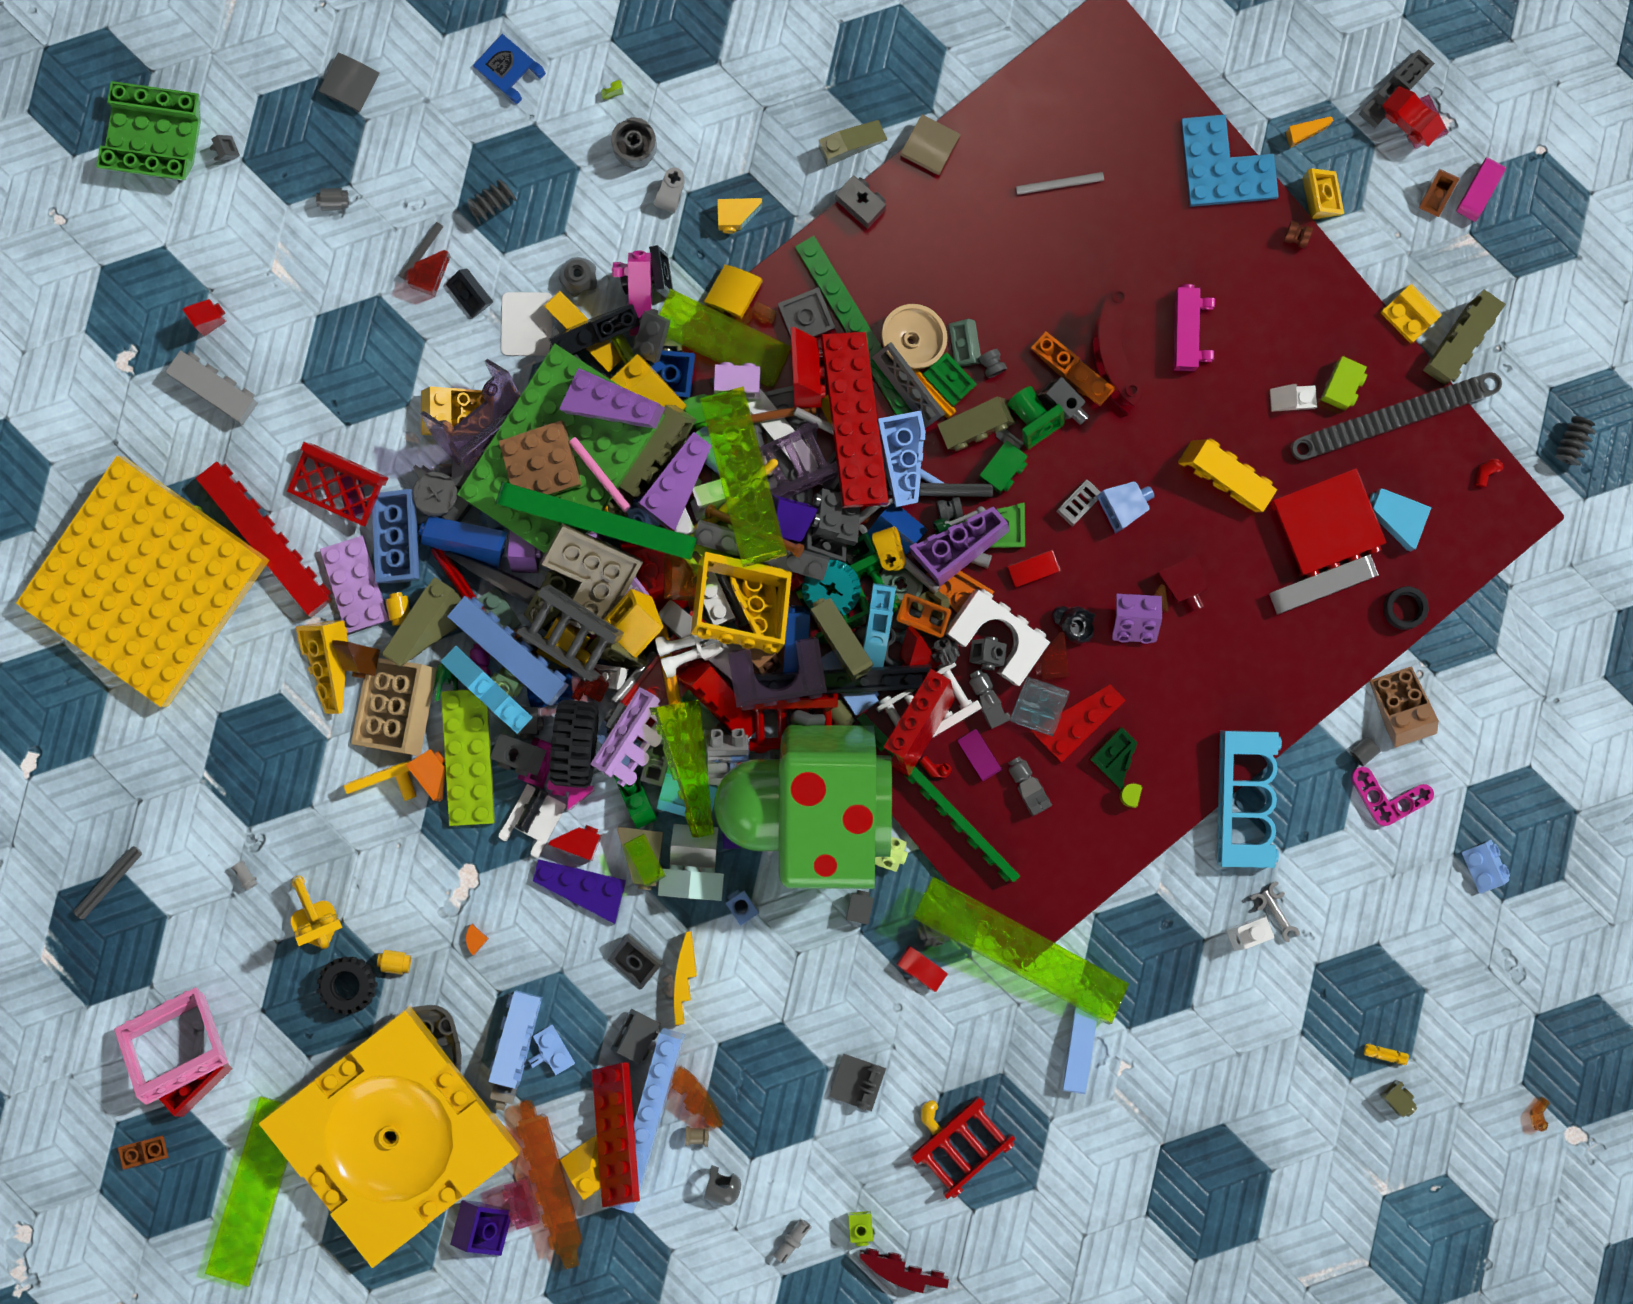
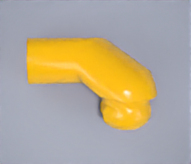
M929 1100L922 1106L921 1121L931 1134L935 1135L942 1129L934 1120L938 1104L933 1100Z

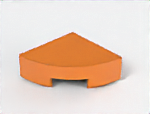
M471 924L466 933V944L468 950L474 956L489 938L474 924Z

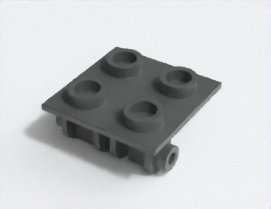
M843 1053L829 1097L872 1112L886 1068Z

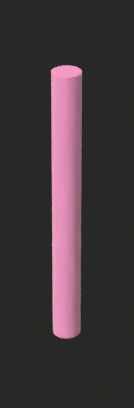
M576 437L571 439L569 444L622 511L626 512L630 509L629 503Z

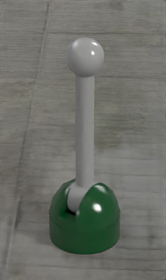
M980 506L976 511L950 522L944 518L933 521L936 534L942 533L952 525L985 511V508Z

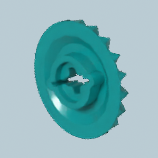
M829 560L823 581L805 576L804 583L802 584V595L809 609L813 608L812 604L817 600L831 598L842 616L853 610L861 593L860 581L856 572L849 565L838 560ZM820 582L825 585L835 583V589L843 594V596L837 593H831L830 596L827 595L828 590Z

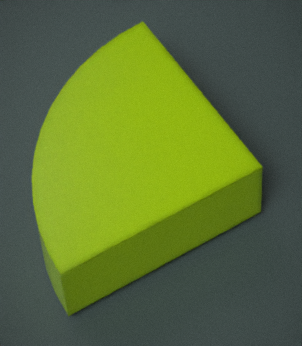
M620 80L612 82L610 88H603L601 90L603 100L624 94Z

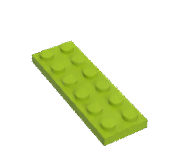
M469 689L441 691L449 826L494 824L495 810L492 759H490L489 709Z

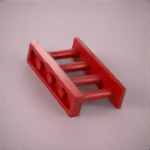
M751 692L748 693L747 710L755 711L756 738H750L749 751L765 753L770 751V749H780L781 736L787 727L786 710L797 708L809 713L811 708H820L825 716L824 725H832L831 709L838 708V693L752 698ZM775 709L777 711L778 737L765 738L764 710Z
M979 1096L972 1100L947 1122L938 1133L930 1137L910 1155L916 1164L920 1162L926 1163L946 1186L947 1190L943 1193L946 1199L957 1197L963 1191L962 1186L999 1153L1002 1151L1006 1153L1015 1145L1013 1141L1016 1138L1012 1134L1005 1137L983 1112L985 1110L983 1108L985 1103ZM972 1116L974 1119L977 1118L999 1143L992 1151L988 1152L966 1127V1121ZM954 1132L960 1133L982 1158L972 1168L949 1142V1136ZM937 1147L943 1148L965 1173L955 1183L932 1157L933 1154L931 1152Z

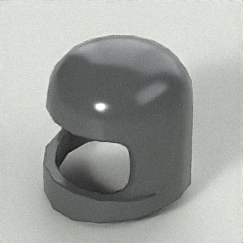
M711 1165L710 1179L704 1199L725 1206L732 1205L738 1199L741 1191L740 1178L734 1173L731 1176L721 1175L718 1173L719 1167ZM718 1185H729V1186H728L727 1188H722V1187H720V1186H718Z

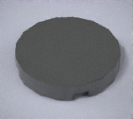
M441 472L427 473L420 477L413 487V500L416 507L428 516L440 517L449 513L458 500V490L454 481L448 475Z

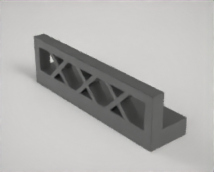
M892 342L872 357L912 412L921 411L925 429L945 414ZM886 351H889V353L893 357V360L888 356Z

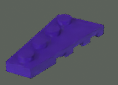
M538 859L533 882L616 924L626 880Z

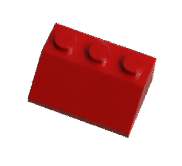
M791 327L794 408L821 407V398H826L825 385L820 384V380L824 379V366H819V361H823V350L818 348L817 338L796 327Z

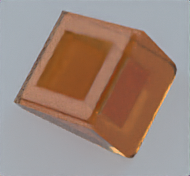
M1161 584L1157 587L1154 596H1162V612L1166 613L1168 612L1165 585Z

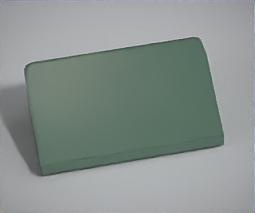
M965 319L949 323L953 356L956 363L960 367L980 364L978 357L981 354L975 320Z

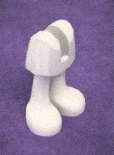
M696 635L673 641L666 640L663 636L655 639L657 650L661 657L675 650L697 646V648L661 659L663 669L668 678L674 677L676 675V668L683 663L703 658L706 661L715 657L724 650L723 644L718 642L706 646L705 641L712 639H701Z

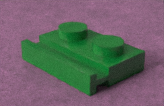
M947 352L923 373L953 407L977 386Z

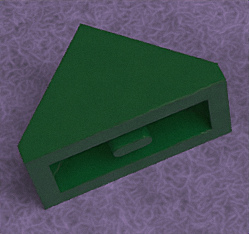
M867 532L858 537V542L855 546L846 545L845 563L850 566L877 553Z

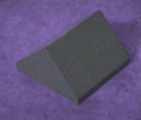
M631 933L626 935L608 958L611 964L641 989L664 963L662 959Z

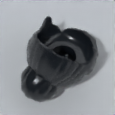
M1060 606L1053 610L1052 619L1057 625H1060L1068 640L1075 643L1090 642L1094 633V626L1092 625L1096 616L1094 613L1080 606L1071 608Z

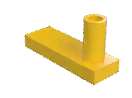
M410 760L346 783L344 785L346 794L395 777L404 801L416 797L417 795L408 774L410 770L406 766Z

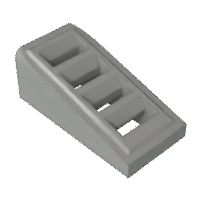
M1086 480L1056 512L1073 527L1097 502V495L1101 492L1089 480ZM1085 487L1095 495L1093 499L1083 490ZM1079 494L1089 501L1087 505L1078 497ZM1075 500L1083 509L1079 510L1072 501ZM1069 506L1078 515L1075 517L1066 509V507Z

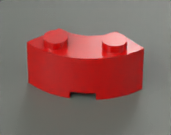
M1399 86L1382 105L1387 113L1385 115L1391 123H1396L1409 135V139L1417 145L1421 143L1429 147L1445 129L1439 114L1428 108L1415 92Z

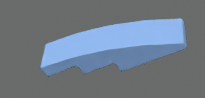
M1077 997L1075 1000L1063 1091L1086 1094L1099 1000Z

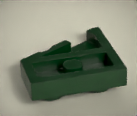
M1119 727L1089 759L1119 789H1122L1125 784L1124 779L1127 769L1129 770L1132 762V754L1135 752L1138 742L1122 727Z

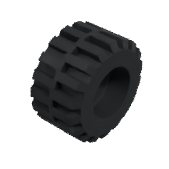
M357 957L337 958L326 964L325 969L320 972V978L317 979V984H319L317 994L320 993L321 998L319 999L326 1004L325 1007L332 1009L337 1014H351L361 1011L367 1005H370L372 998L377 993L375 989L378 987V982L375 981L376 973L372 972L370 964L367 965L366 961L357 959ZM343 972H351L359 980V991L351 999L342 998L336 991V979Z

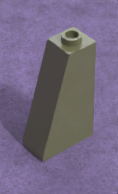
M821 598L812 604L813 608L810 609V614L850 681L853 682L870 672L873 667L871 659L831 598L827 600Z

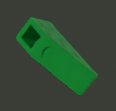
M635 769L633 772L637 774V779L632 785L625 784L623 787L617 783L619 778L615 775L614 778L630 817L638 829L658 819Z

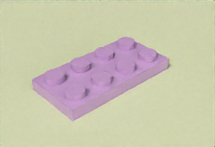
M362 535L321 548L320 551L341 619L345 622L347 634L388 622L387 609L379 583L375 582V570L364 536Z

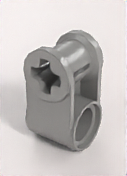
M673 167L666 171L654 201L655 207L672 213L676 212L685 184L684 174L680 169ZM675 175L678 176L679 181H675L672 184L670 178H674Z

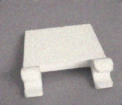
M526 785L506 824L499 833L501 840L507 841L513 829H517L515 825L524 812L523 807L525 804H528L535 791V788L531 785ZM549 795L544 800L539 810L541 813L535 817L528 830L529 832H522L537 840L531 850V855L535 858L540 857L567 806L565 803Z

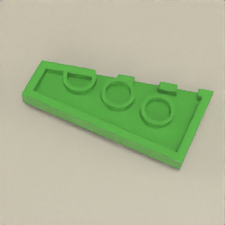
M1025 502L997 509L1008 522L1009 532L989 548H1025ZM967 519L964 520V521H961V522L957 523L956 525L961 524V523L967 521Z

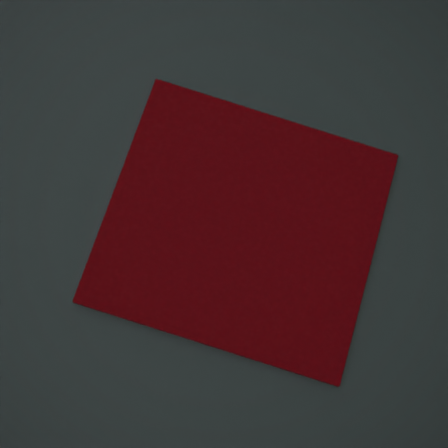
M1086 0L936 122L961 134L940 175L900 156L903 150L901 149L864 180L869 184L868 188L874 194L878 192L886 200L884 202L886 210L868 229L841 204L835 202L749 272L762 278L763 282L742 319L726 311L723 313L708 305L679 328L682 329V352L695 353L690 398L705 394L730 407L733 412V417L731 418L740 415L739 398L714 397V387L709 379L715 376V364L720 365L722 362H730L738 366H743L745 363L760 366V389L763 392L792 386L791 337L779 310L778 303L818 288L795 249V246L815 236L882 348L884 347L881 331L887 316L894 309L902 305L919 304L933 310L942 319L946 327L947 345L943 355L947 352L954 359L949 323L965 319H972L976 322L981 355L993 349L999 350L1001 354L999 362H1005L1007 370L997 376L987 378L985 374L987 367L981 364L961 367L977 386L954 406L956 409L955 414L952 416L954 417L997 396L1006 398L1009 402L1016 393L1028 386L1033 387L1038 397L1039 393L1051 380L1059 378L1060 376L1031 349L1045 331L1080 357L1081 362L1097 373L1093 358V333L1103 303L1116 282L1134 294L1123 317L1121 328L1122 348L1130 369L1148 389L1131 412L1126 415L1110 397L1099 406L1089 397L1083 396L1074 389L1084 399L1085 403L1081 408L1089 415L1081 425L1071 417L1064 420V426L1029 450L1023 444L1019 450L1028 456L1025 460L1028 465L1020 475L1016 472L1012 478L1014 483L1007 492L1003 490L999 495L993 490L992 497H959L963 516L976 511L980 506L984 507L985 510L994 506L997 510L1025 502V548H988L983 552L992 555L988 569L969 563L960 571L993 590L992 600L998 604L1000 602L1006 604L1011 608V614L1015 617L1020 615L1029 622L1028 626L1033 630L1038 628L1047 635L1045 639L1050 641V643L1020 686L1013 685L999 675L997 671L1000 667H995V670L982 669L983 673L988 674L993 684L991 690L995 692L1001 701L1004 713L1008 712L1011 720L990 730L980 709L933 737L918 760L919 762L923 757L927 756L933 764H949L951 766V773L948 777L930 778L918 762L915 767L1005 859L1020 877L1015 882L1010 880L1006 882L997 873L1000 869L994 863L990 866L983 859L982 855L984 852L979 847L974 849L966 841L968 836L963 831L959 833L950 824L953 820L947 814L943 817L936 810L935 806L937 804L932 798L927 800L919 792L921 787L916 782L910 783L903 775L904 773L892 767V816L1018 969H1024L1218 807L1220 731L1279 732V737L1282 740L1281 750H1278V755H1273L1275 759L1278 758L1564 519L1563 513L1470 404L1308 460L1300 461L1293 457L1291 446L1294 441L1301 437L1453 384L1450 381L1444 386L1423 371L1431 359L1416 340L1410 344L1380 313L1387 306L1278 178L1279 197L1277 199L1190 207L1181 119L1224 114L1127 0ZM1226 118L1230 158L1258 155ZM1103 172L1104 181L1021 195L1016 194V186ZM858 197V203L862 201L866 203L865 197L863 199ZM1291 221L1298 222L1302 227L1309 226L1313 228L1305 249L1298 247L1294 242H1284V237ZM1183 284H1192L1194 288H1200V298H1215L1213 310L1200 309L1199 351L1213 350L1214 360L1212 362L1199 361V367L1196 371L1173 370L1175 291ZM823 296L835 326V330L825 334L846 333ZM822 335L815 337L818 339V348H822ZM909 338L908 342L914 344L913 339ZM1342 356L1367 367L1365 370L1367 378L1363 386H1358L1356 391L1358 398L1354 406H1350L1345 411L1321 400L1337 361ZM824 358L823 361H819V366H824ZM824 366V379L821 380L820 384L825 385V396H827L828 389ZM931 366L926 367V368H922V369H918V370L923 374V373L926 372ZM872 377L877 419L895 416L894 411ZM1291 384H1297V386L1315 385L1317 408L1271 412L1270 389ZM1039 398L1040 402L1048 412L1051 408ZM819 407L818 417L827 421L821 407ZM1013 411L1017 424L1009 426L1006 430L1023 442L1022 429L1027 425ZM944 415L925 429L921 469L946 484H985L978 478L1004 444L996 437V433L988 435V438L982 441L970 442L967 444L968 447L955 451V449H947L937 425L948 420ZM736 426L738 434H742L741 427ZM817 427L815 456L824 466L835 451L834 436ZM726 428L716 430V433L725 435ZM691 429L688 436H691L693 432L696 433V429ZM763 430L762 437L766 453H771L765 430ZM1213 439L1220 444L1219 448L1224 452L1229 451L1236 455L1238 462L1253 467L1255 469L1254 473L1259 477L1264 476L1273 482L1272 486L1277 491L1264 512H1254L1230 496L1231 491L1224 492L1213 486L1214 480L1201 478L1194 474L1195 468L1186 465L1183 467L1178 461L1190 442L1193 440ZM1300 443L1297 445L1299 454L1306 455L1309 448L1306 444ZM750 444L717 448L736 456L746 466L748 475H750L749 465H754L755 473H757L755 462L752 460L754 456ZM1490 459H1499L1504 465L1503 470L1489 475L1487 487L1476 486L1480 465ZM705 463L698 476L702 481L700 485L712 482L713 470ZM1357 468L1369 499L1373 492L1376 493L1377 490L1383 488L1431 507L1418 545L1413 551L1406 550L1379 523L1387 543L1381 546V551L1371 554L1378 576L1277 615L1269 593L1305 580L1307 577L1306 575L1302 577L1298 575L1301 572L1277 512L1271 508L1270 503L1273 500ZM743 476L737 478L740 485L743 486L745 484ZM920 479V483H927ZM1086 480H1089L1100 492L1130 482H1136L1140 490L1149 486L1154 492V498L1147 501L1150 509L1118 533H1115L1099 500L1073 527L1056 512ZM817 483L813 486L812 502L814 495L818 494L823 488ZM761 487L763 501L768 509L770 498ZM1087 487L1083 489L1092 499L1095 497ZM780 490L773 494L782 497ZM692 492L685 508L694 526L698 521H696L690 504L695 498ZM747 494L744 498L746 499L748 505L751 507L750 500ZM1081 494L1078 495L1086 505L1089 503ZM919 496L918 503L900 506L928 529L917 544L935 534L933 521L940 519L937 501L945 500L948 502L954 497ZM1075 500L1072 501L1079 510L1083 509ZM890 505L886 507L881 506L860 524L864 525L869 531L878 517ZM860 507V512L866 507ZM1066 507L1075 517L1078 515L1072 508ZM858 530V537H859V536L862 535V533H861L860 530ZM1053 550L1060 571L1015 588L1008 566ZM910 551L906 557L926 574L925 569L912 556ZM1368 551L1360 554L1361 558L1369 555ZM1198 555L1207 590L1198 594L1203 607L1191 612L1186 600L1178 604L1174 603L1156 574ZM1346 559L1339 563L1340 565H1344L1348 563V560ZM1327 567L1320 569L1319 573L1328 571ZM867 575L860 579V586L868 603H870L874 582L871 576ZM900 579L899 582H894V585L899 590L907 587L903 579ZM924 584L921 594H923L926 591H929V589ZM721 585V588H722V590H723V592H724V594H725V597H726L728 603L730 604L731 602H730V600H729V598H728V596H727V594H726L724 588H723L722 585ZM802 585L795 591H792L790 588L789 605L803 606L796 591L802 589ZM1411 586L1419 589L1425 595L1429 611L1426 619L1420 625L1412 629L1401 630L1388 623L1384 616L1383 605L1385 598L1392 591L1400 587ZM1117 594L1162 596V622L1156 642L1145 644L1134 641L1120 642L1112 639L1116 619ZM1401 595L1394 601L1393 612L1400 620L1410 621L1417 616L1419 605L1412 596ZM858 602L853 610L848 613L850 617L862 612ZM949 606L951 610L949 619L953 620L956 612ZM1060 606L1068 608L1080 606L1096 615L1092 623L1094 633L1090 642L1075 643L1068 640L1060 625L1053 621V610ZM732 610L735 616V620L733 621V623L738 627V629L741 631L753 633L750 624H746L742 627L739 626L738 623L740 621L738 620L734 610ZM811 614L806 671L823 670L818 660L831 652L832 649L829 644H821L815 634L821 632ZM997 619L989 620L982 624L966 647L958 645L960 656H957L955 661L956 667L951 669V672L967 699H971L972 703L977 700L979 702L980 696L975 695L969 683L971 679L970 674L981 669V665L969 662L972 640L985 637L998 638V642L1007 644L1006 658L1013 647V635L1010 628L1004 622ZM892 628L895 632L898 633L902 631L900 629ZM922 636L931 650L937 640ZM894 641L893 644L889 645L888 654L903 665L904 662L899 656L902 644ZM785 645L776 653L781 666L774 671L775 673L783 672ZM1110 684L1126 700L1062 763L1030 732V730ZM905 690L878 691L879 696H877V699L880 701L889 695L891 698H894ZM918 690L912 692L913 696H915ZM838 693V700L841 699L846 704L840 693ZM955 694V701L949 709V712L952 711L953 714L961 710L959 707L961 704ZM902 698L893 704L901 718L909 706L905 698ZM877 702L863 713L889 739L895 729V725L885 709L878 713L876 708L880 704ZM811 708L809 713L812 715L822 714V709ZM856 720L852 725H858L859 722ZM1119 727H1122L1138 742L1135 752L1131 757L1129 770L1127 769L1124 779V786L1129 784L1142 785L1138 806L1135 808L1125 806L1121 802L1119 797L1121 789L1089 759ZM977 729L1002 769L985 781H982L957 741ZM876 747V755H889L885 749L881 752ZM1234 754L1233 780H1251L1267 767L1264 757L1255 754ZM1019 756L1022 760L1027 761L1032 770L1031 777L1038 779L1052 803L1051 807L1033 817L1017 789L1019 783L1013 780L1009 772L1010 765L1008 762ZM1233 786V794L1243 786Z

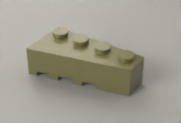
M1483 289L1468 302L1423 371L1444 386L1450 381L1455 382L1462 372L1459 369L1472 358V351L1484 340V334L1494 325L1497 316L1506 304Z
M676 405L664 406V419L620 484L622 489L633 496H644L681 449L696 421L694 417Z

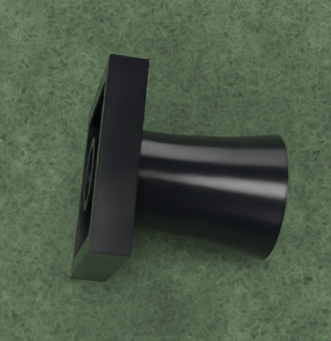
M658 245L650 246L652 286H655L656 291L666 299L674 297L668 254ZM628 276L620 277L624 293L628 295Z

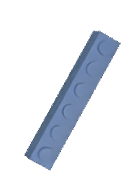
M464 596L447 617L542 701L552 706L568 688L569 684L565 682L567 677L557 669L555 672L548 667L550 662L543 656L539 655L537 657L531 652L533 647L524 641L520 642L515 638L517 633L508 626L504 628L498 623L500 618L491 611L489 613L482 609L483 603L473 596L471 599Z

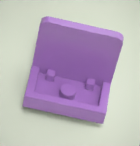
M1117 594L1116 619L1112 639L1120 642L1134 641L1145 644L1156 642L1162 622V596Z

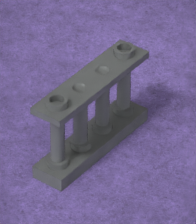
M550 584L542 587L538 593V596L543 598L544 602L530 628L528 626L518 629L517 634L522 636L524 642L530 645L534 644L577 672L578 677L582 680L592 682L598 679L601 674L593 670L607 644H614L620 641L624 633ZM556 607L562 611V616L548 640L538 634V631L550 609ZM570 619H575L581 623V628L566 652L556 644ZM589 631H593L599 635L600 640L587 663L584 664L575 656Z

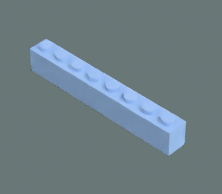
M663 1028L659 1033L634 1122L639 1195L685 1037L683 1033ZM638 1202L613 1206V1208L633 1213Z

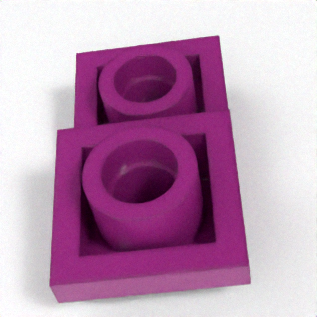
M977 729L957 740L982 781L1002 770Z

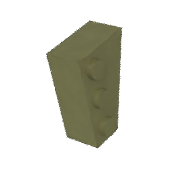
M997 396L937 424L947 449L960 451L968 447L967 444L970 442L982 441L992 433L1002 432L1009 426L1017 424L1012 409L1007 406L1008 400Z

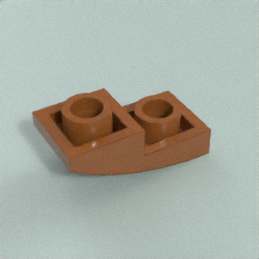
M163 1135L118 1147L123 1170L169 1158Z

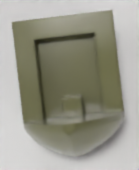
M929 590L919 596L922 599L946 608L950 606L949 598L939 591L934 594ZM916 602L912 604L917 610L923 611V605ZM933 610L932 615L943 620L944 614Z

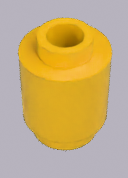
M402 592L389 594V599L385 600L389 621H392V626H399L410 612L408 596H403Z
M384 950L383 954L379 953L377 967H381V972L399 975L409 973L411 955H406V952Z

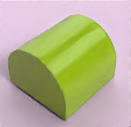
M1129 784L1124 786L1119 794L1121 802L1128 807H1137L1142 785Z

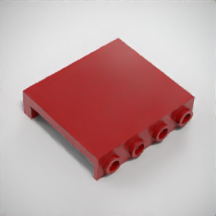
M1357 468L1275 499L1270 503L1272 510L1277 512L1300 569L1299 577L1305 575L1307 578L1320 574V569L1327 567V570L1339 567L1341 566L1339 562L1346 559L1348 563L1361 558L1360 554L1367 551L1369 555L1381 551V546L1387 543Z
M930 669L884 746L885 749L894 753L891 759L892 767L907 776L911 774L955 701L951 680Z

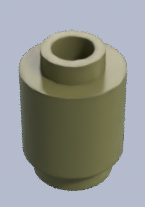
M839 699L838 708L831 709L832 724L852 725L856 722L853 717L854 714Z

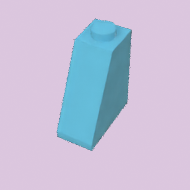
M1383 488L1377 490L1376 493L1373 492L1369 500L1378 522L1406 550H1415L1431 507Z

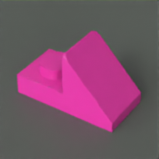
M548 780L547 786L548 790H552V795L565 796L566 792H569L567 810H571L594 792L595 788L594 786L587 788L556 786L550 780Z

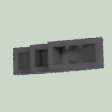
M1418 49L1360 111L1359 115L1375 129L1387 114L1382 106L1383 103L1399 86L1411 90L1435 63Z

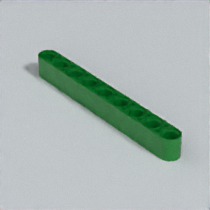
M501 482L496 504L689 560L692 559L697 541L696 537L506 482Z

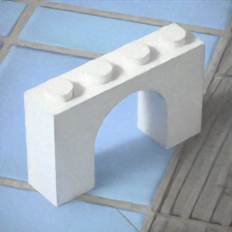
M985 589L981 591L973 590L947 627L945 635L951 640L956 641L961 647H966L980 626L985 622L993 619L1004 622L1012 632L1013 647L1005 660L1004 666H1001L997 673L1013 685L1020 686L1050 641L1045 639L1047 635L1038 628H1035V630L1028 626L1029 622L1020 615L1015 617L1011 614V608L1002 602L998 604L992 600L993 595Z

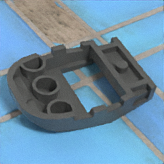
M437 1005L412 1007L438 1040L439 1046H452L453 1063L461 1073L462 1054L452 1015L445 1008Z

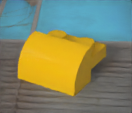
M1412 283L1380 312L1410 344L1442 316Z

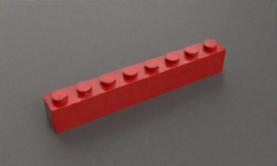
M216 461L197 476L196 479L251 547L269 559L267 563L269 569L308 616L313 617L332 601L329 597L331 594L330 590L324 583L319 585L314 579L317 577V574L310 566L305 568L301 563L303 557L296 549L291 550L288 547L287 543H289V540L282 532L277 533L274 530L273 526H275V523L268 515L263 516L259 509L262 507L254 498L249 499L245 492L248 490L240 481H234L231 477L234 474L226 464L221 465Z

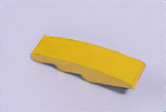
M558 291L544 305L566 331L572 326L589 320L561 291ZM609 340L584 348L607 372L622 360L616 348Z
M692 931L686 932L675 975V1025L685 1024L682 1001L691 1000L689 977L697 976Z

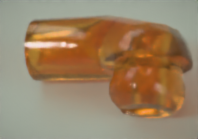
M1542 1096L1529 1113L1533 1128L1540 1132H1544L1548 1128V1122L1545 1121L1543 1113L1551 1104Z

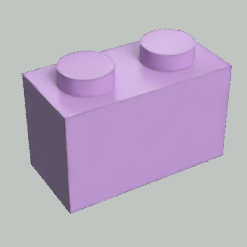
M722 362L720 365L715 364L714 397L759 399L760 366L752 363L738 366L730 362Z

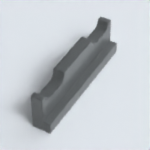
M1008 430L996 433V437L1000 441L1005 443L1007 440L1018 449L1024 444Z

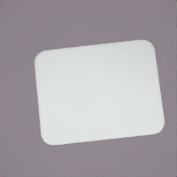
M507 292L502 296L501 351L504 355L547 356L550 351L549 338L552 335V315L544 305L552 298L550 293Z

